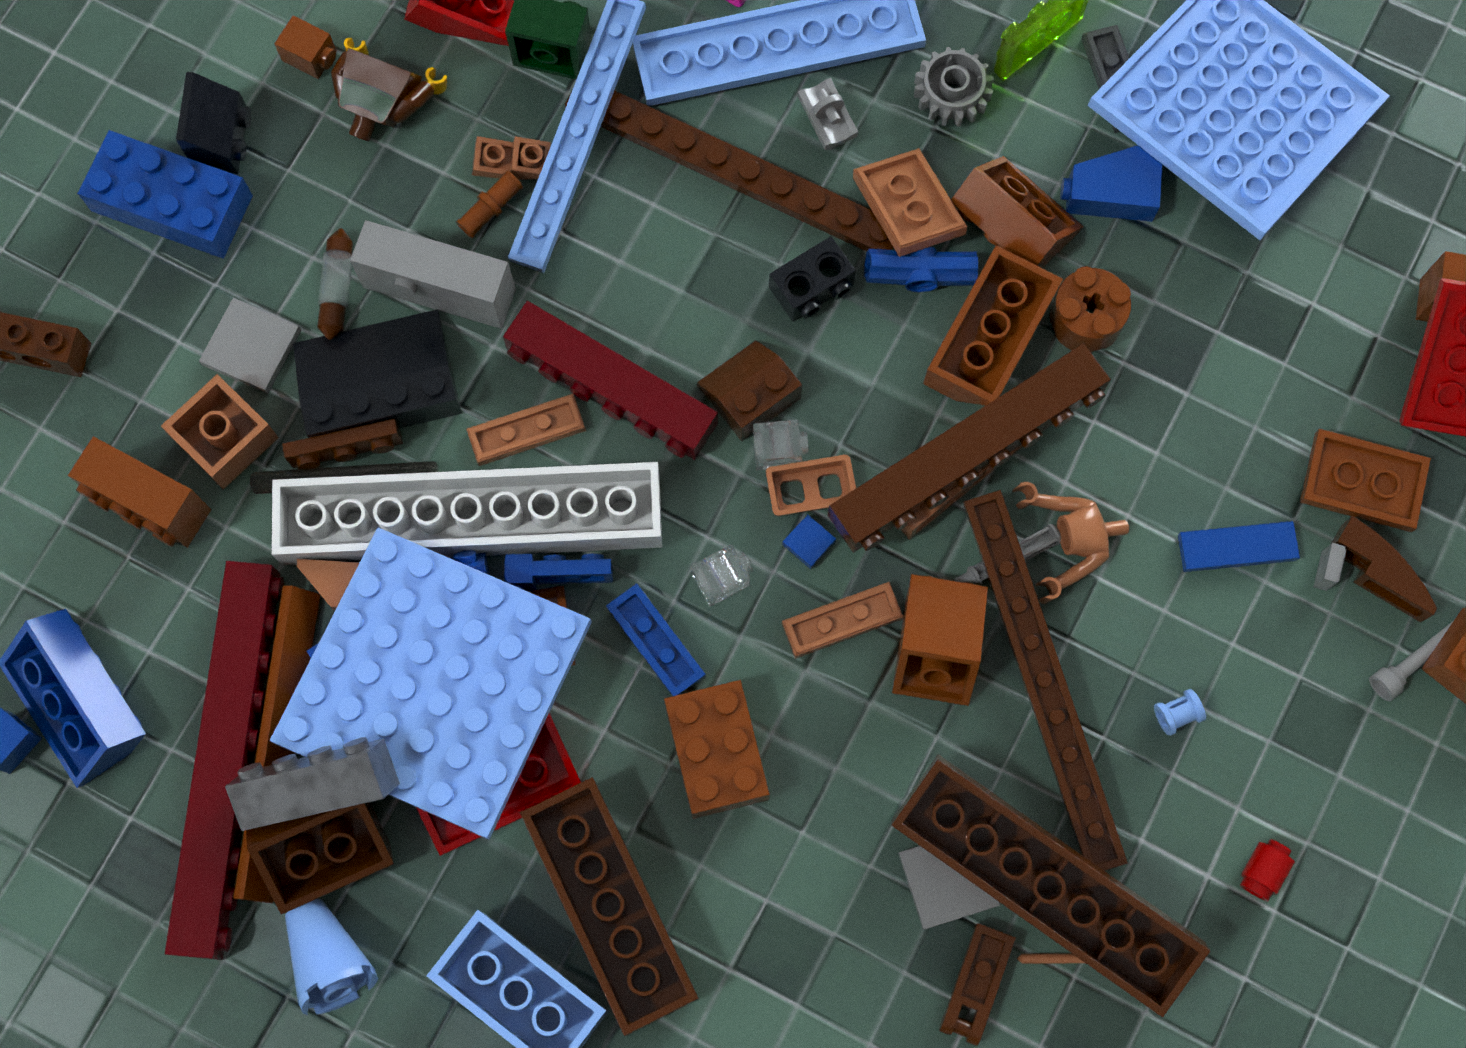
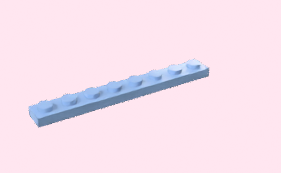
M607 0L508 255L510 262L542 273L545 272L646 9L645 2L640 0Z

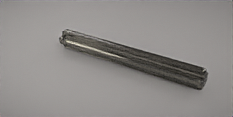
M435 461L253 472L250 476L251 491L255 494L272 493V480L429 473L439 472V468Z

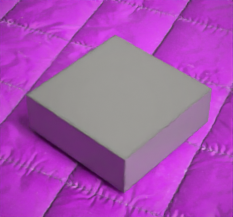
M1331 543L1321 552L1314 588L1327 591L1339 582L1347 550L1345 549L1346 546Z

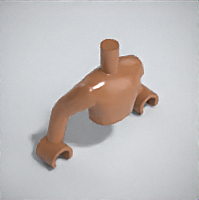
M1022 482L1012 490L1013 492H1023L1026 496L1025 500L1016 504L1018 509H1024L1032 505L1053 511L1071 512L1070 514L1058 517L1057 528L1061 535L1060 544L1066 555L1086 557L1055 578L1046 577L1035 584L1036 587L1045 586L1049 590V595L1039 599L1041 604L1049 603L1058 598L1062 589L1078 582L1106 562L1110 556L1108 537L1129 533V524L1126 520L1104 522L1102 514L1093 500L1040 494L1036 486L1030 482Z

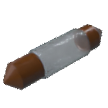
M343 228L338 229L327 239L326 252L323 254L317 328L328 340L333 339L344 331L345 313L349 302L352 274L350 258L352 256L353 242Z

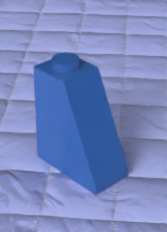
M1138 145L1075 164L1069 178H1063L1060 199L1066 200V212L1069 214L1152 222L1160 208L1162 164Z

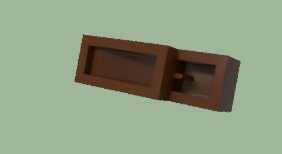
M1354 516L1341 525L1331 543L1346 546L1345 549L1347 550L1344 561L1360 569L1353 583L1420 623L1434 615L1437 607L1427 588L1413 568L1391 544Z

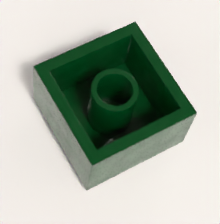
M514 0L505 29L513 66L577 80L592 41L588 8L582 7L573 1Z

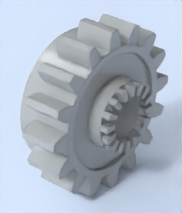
M946 47L945 52L940 54L936 51L932 52L930 62L926 60L921 62L920 72H916L914 98H921L918 106L919 110L930 109L929 120H933L938 115L942 117V126H946L949 119H954L956 126L960 127L964 117L972 123L975 121L977 112L985 113L987 102L991 101L993 90L990 88L994 79L993 76L986 75L989 66L987 63H980L978 54L971 55L965 52V48L951 50L950 47ZM950 84H952V86H954L955 84L956 87L959 86V88H951L949 86Z

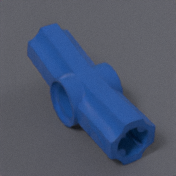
M928 247L899 257L895 250L869 248L865 257L864 277L866 278V283L905 285V288L912 292H928L935 290L938 286H974L978 278L977 251L937 252L936 248Z

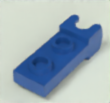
M532 554L505 555L504 562L505 582L525 591L536 590V584L612 583L613 565L611 559H604L602 554H584L581 556V560H566L564 555L553 554L543 556V560L535 561Z

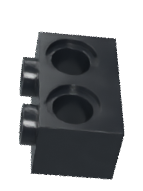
M832 236L771 272L769 274V288L794 322L802 316L804 319L813 316L822 308V304L829 299L834 298L838 300L847 295L853 288L856 270ZM824 268H833L839 274L835 277H826L820 271ZM799 286L805 288L808 293L804 296H794L789 290Z

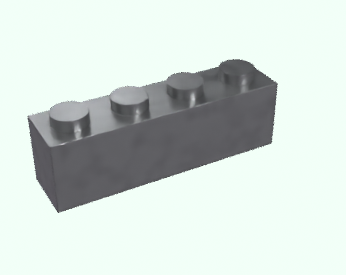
M362 737L344 744L341 749L332 751L331 746H324L308 753V757L297 759L295 754H291L273 761L270 766L262 767L261 763L258 762L237 771L238 777L227 784L225 788L241 831L384 799L400 784L384 738L368 742L366 737Z

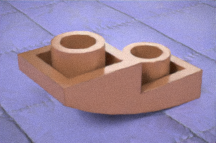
M477 136L472 175L500 179L506 171H509L517 179H538L551 142L517 136L514 137L513 142Z

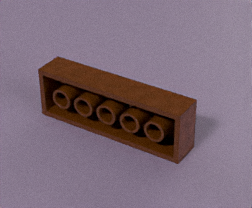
M593 777L520 812L623 1035L628 1036L699 1000Z

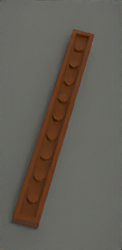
M614 90L601 124L602 128L866 252L869 248L894 250L872 210ZM569 95L567 101L565 102V108H566V106H567V103H568V100H569V98H570V95Z
M998 490L963 502L1081 855L1104 871L1128 864L1002 492Z

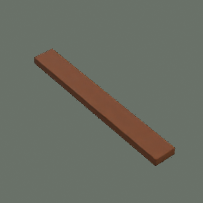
M293 585L283 586L255 758V763L260 762L262 767L272 765L273 761L291 754L296 755V753L278 746L269 740L310 661L307 650L312 648L320 594ZM244 830L233 898L273 904V898L247 850L246 830Z

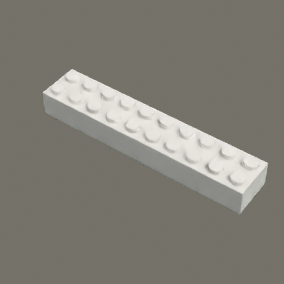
M658 462L272 480V556L281 565H297V559L360 562L377 527L448 558L453 557L457 552L474 550L476 554L486 552V556L662 548Z

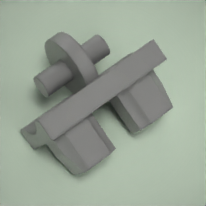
M831 78L824 80L814 87L798 91L797 96L824 150H832L845 144L846 141L858 137V130Z

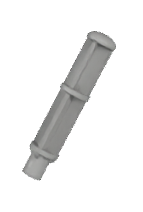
M1048 524L1046 528L1019 541L1025 562L1055 545H1060V531L1055 525ZM981 561L974 566H969L966 573L956 577L953 581L970 582L982 586V581L988 578L983 562Z

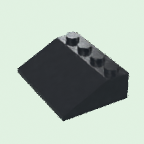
M438 309L343 331L331 340L322 336L293 343L299 401L308 438L395 419L399 428H404L462 414Z

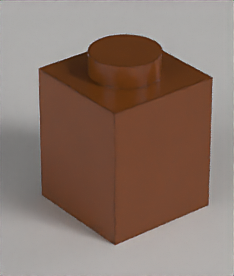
M294 15L274 43L283 62L317 79L320 78L324 70H328L332 66L336 58L337 50L331 35Z

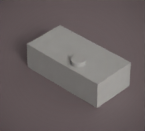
M367 220L364 222L350 258V262L365 289L432 309H438L439 311L500 329L504 325L516 291L507 261Z

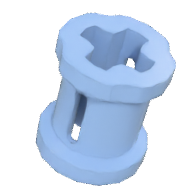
M1192 689L1185 690L1182 697L1166 704L1159 702L1154 705L1155 715L1161 728L1170 736L1176 733L1177 728L1193 721L1200 723L1206 720L1204 707Z

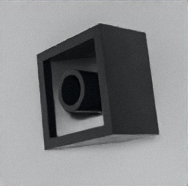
M186 72L176 135L177 143L187 158L232 174H238L240 161H244L246 158V142L243 138L245 128H249L251 124L250 107L246 106L240 92L194 72Z

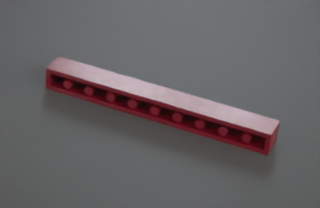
M226 561L165 955L223 960L224 952H228L231 946L232 929L228 927L230 911L236 909L238 899L233 897L236 871H238L241 853L242 831L225 786L238 777L237 771L252 764L254 752H257L260 729H257L259 715L263 714L266 690H263L265 675H269L272 652H269L271 637L275 638L278 615L275 614L276 601L281 600L282 588L284 586V578L280 577L281 573L273 565Z

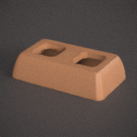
M848 455L772 466L766 469L772 510L776 516L827 509L829 505L856 489L851 459ZM837 475L840 480L842 494L839 497L822 498L819 492L818 478ZM800 481L803 486L805 500L802 503L786 505L782 499L780 486L786 482Z

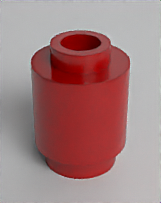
M1270 839L1267 844L1258 842L1241 873L1243 880L1239 886L1252 895L1269 902L1272 895L1278 894L1295 864V861L1289 857L1292 851L1273 839Z

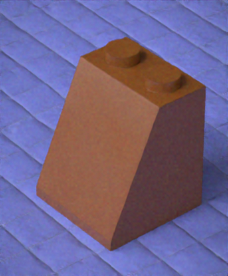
M911 574L892 693L969 706L981 662L988 593L987 586Z

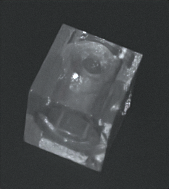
M798 420L753 424L756 471L766 470L772 466L802 462V454H808L807 432H800Z
M732 544L691 565L692 576L710 607L750 586L749 573L753 572L752 566L744 552L742 551L737 554Z

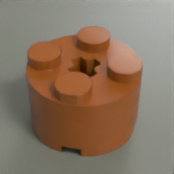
M1084 266L1070 274L1061 283L1049 313L1050 324H1052L1058 341L1070 350H1074L1084 343L1091 353L1111 346L1118 338L1130 315L1131 292L1128 285L1111 272L1099 268ZM1086 309L1092 310L1093 313H1089Z

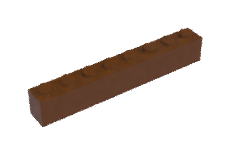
M1083 343L829 505L827 516L853 553L862 547L865 551H868L885 539L882 534L891 528L896 527L897 530H901L911 524L917 518L915 513L926 506L929 510H932L942 504L949 497L947 492L958 485L961 489H965L980 478L979 472L989 465L993 469L1003 465L1012 457L1010 452L1020 445L1024 449L1034 445L1044 436L1042 431L1054 425L1057 429L1065 425L1075 416L1073 411L1083 405L1087 409L1096 405L1106 396L1104 391L1111 379Z

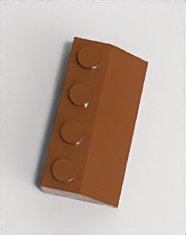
M996 245L928 367L923 384L958 402L986 406L999 398L1063 278Z

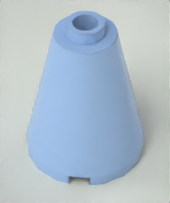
M322 899L312 900L286 913L285 921L297 1000L303 1014L308 1015V1008H314L316 1015L339 1009L359 998L357 990L365 984L368 990L374 987L378 980L375 968Z

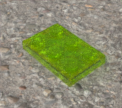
M1043 0L1037 3L1025 20L1020 24L1013 22L1002 33L1001 45L996 53L997 60L994 72L1002 81L1008 78L1082 20L1088 0H1049L1047 3Z

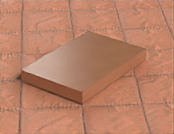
M919 148L853 169L855 183L899 257L966 235V223Z

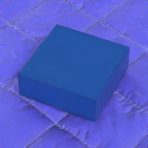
M807 514L782 541V545L811 569L836 542V538Z

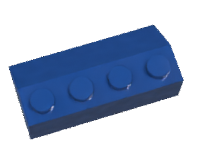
M66 609L25 621L0 658V667L76 788H79L131 754L146 733L142 728L140 720L133 714L122 697L119 687L113 683L102 666L99 656L93 652L82 635L79 625L73 621Z

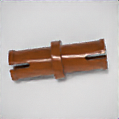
M506 171L486 193L482 191L477 196L478 201L456 221L457 225L473 239L475 234L493 216L498 217L503 212L501 208L519 190L524 188L522 183L511 172Z

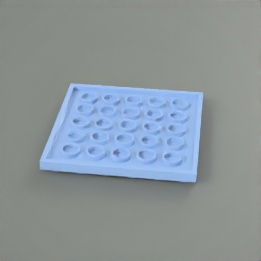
M1186 0L1091 97L1087 106L1258 240H1261L1381 108L1390 95L1264 0Z
M377 527L269 741L298 755L308 757V753L324 746H331L333 751L343 748L344 744L358 738L366 737L368 742L384 738L400 783L388 795L490 840L592 621L590 618Z

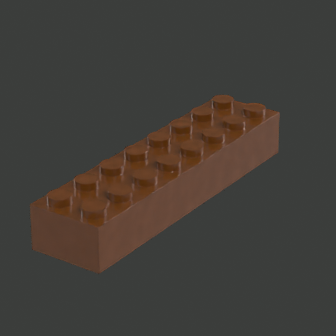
M939 754L892 819L891 826L1162 1018L1210 953L1206 943L1198 936Z

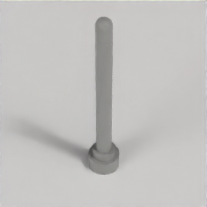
M1453 621L1396 667H1382L1370 676L1369 682L1373 690L1382 699L1389 702L1404 691L1403 686L1407 683L1406 678L1425 664Z

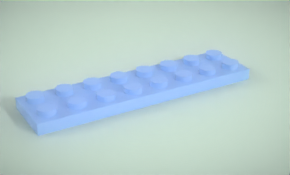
M800 0L635 35L632 46L647 106H653L923 48L926 44V38L915 0Z

